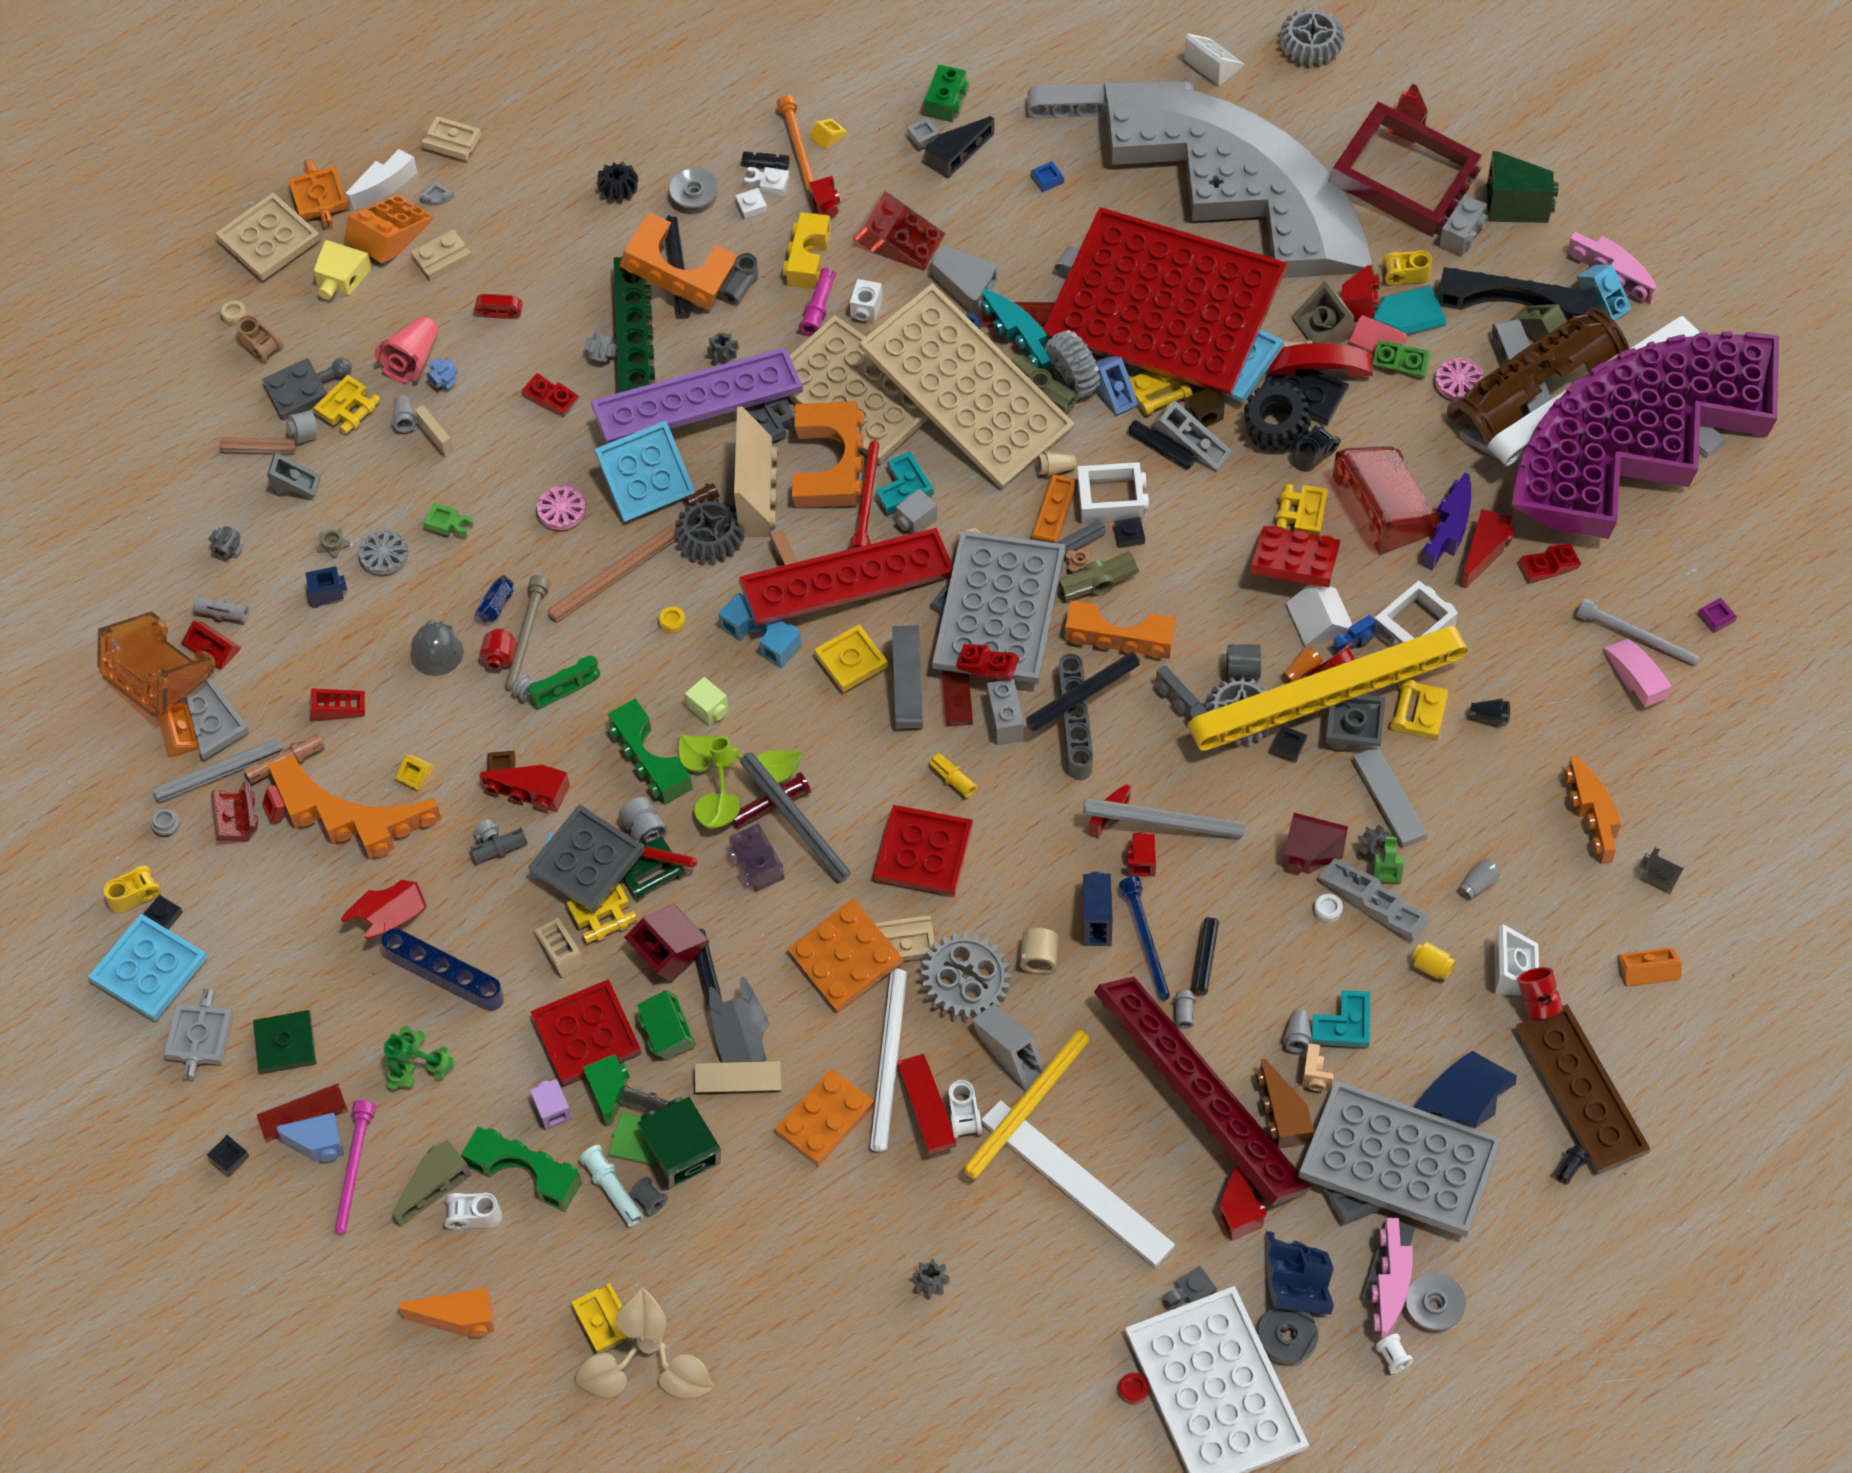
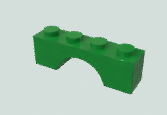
M636 698L608 713L610 724L607 725V729L614 740L617 738L622 743L620 746L627 759L632 757L636 763L634 767L641 778L646 777L649 782V790L655 798L660 797L664 805L693 790L691 776L677 756L668 758L658 757L644 748L645 739L652 730L649 716Z
M477 1126L461 1153V1157L468 1164L469 1169L489 1178L506 1168H521L529 1171L537 1179V1193L540 1201L563 1212H566L582 1184L579 1171L572 1164L556 1162L549 1154L543 1151L536 1153L528 1149L519 1140L513 1139L510 1141L505 1139L498 1131L492 1128L485 1130Z

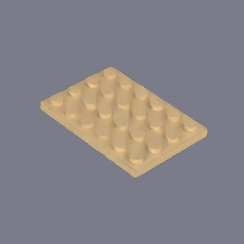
M834 315L790 355L803 385V392L787 396V398L795 404L857 401L859 410L864 412V426H860V434H863L864 448L859 450L868 456L869 443L872 440H877L879 442L877 463L880 464L923 425L929 417L858 347L859 343L866 337Z

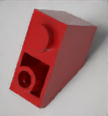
M1367 265L1342 284V301L1353 314L1354 319H1359L1362 315L1368 318L1375 317V307L1380 306L1379 292L1375 291L1380 290L1379 275H1374L1372 265Z
M1239 1167L1233 1170L1219 1210V1217L1231 1241L1262 1229L1265 1216H1267L1263 1202L1260 1199L1256 1200L1252 1192L1254 1191L1253 1183L1243 1175Z

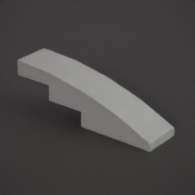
M1336 858L1331 861L1318 877L1319 881L1350 904L1413 941L1430 922L1428 914L1405 904L1403 896L1382 887L1378 878Z

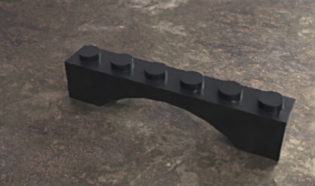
M1444 267L1438 302L1441 307L1458 310L1485 302L1499 301L1513 302L1526 306L1558 304L1568 321L1574 316H1580L1592 308L1595 292L1539 283L1532 280L1527 281L1507 276H1496L1483 272Z

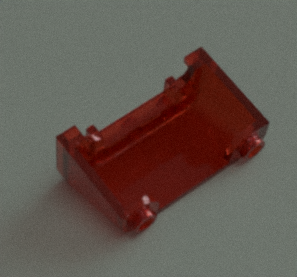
M1376 446L1340 450L1335 454L1333 478L1338 486L1343 485L1345 489L1351 488L1369 518V529L1378 536V541L1374 542V547L1379 555L1434 535L1437 523L1440 521L1439 514L1434 507L1431 508L1403 462V456L1399 449H1395L1393 446Z

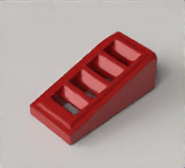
M311 688L309 720L321 721L365 716V691ZM351 700H356V707H351ZM340 701H345V707H340ZM329 702H334V706H329Z

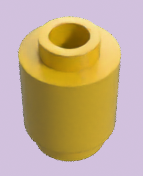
M1426 942L1424 946L1419 944L1411 958L1415 960L1414 967L1436 979L1442 978L1444 980L1449 977L1456 963V960L1451 958V954L1429 942Z

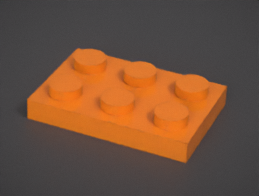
M830 1068L775 1127V1133L819 1167L875 1106V1101Z

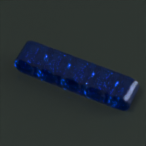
M395 928L383 934L382 946L387 959L392 963L486 1011H495L503 1005L504 995L501 985L495 977L403 930ZM395 944H401L397 948H391ZM418 956H424L420 960H414ZM444 967H447V968H448V969H447L446 971H444V972H437V971H438L439 969H441V968H444ZM466 979L472 980L470 983L461 984ZM487 992H495L491 996H484Z

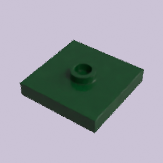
M310 1010L253 1020L260 1074L317 1064Z

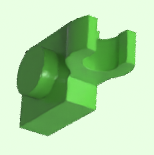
M1385 836L1384 855L1375 854L1373 876L1378 878L1380 882L1401 883L1404 857L1397 855V837Z

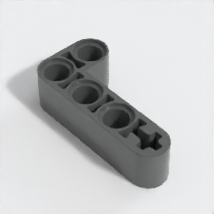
M919 625L892 626L896 729L923 728Z

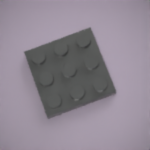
M579 804L528 868L530 872L592 913H595L643 854L645 848L642 844Z

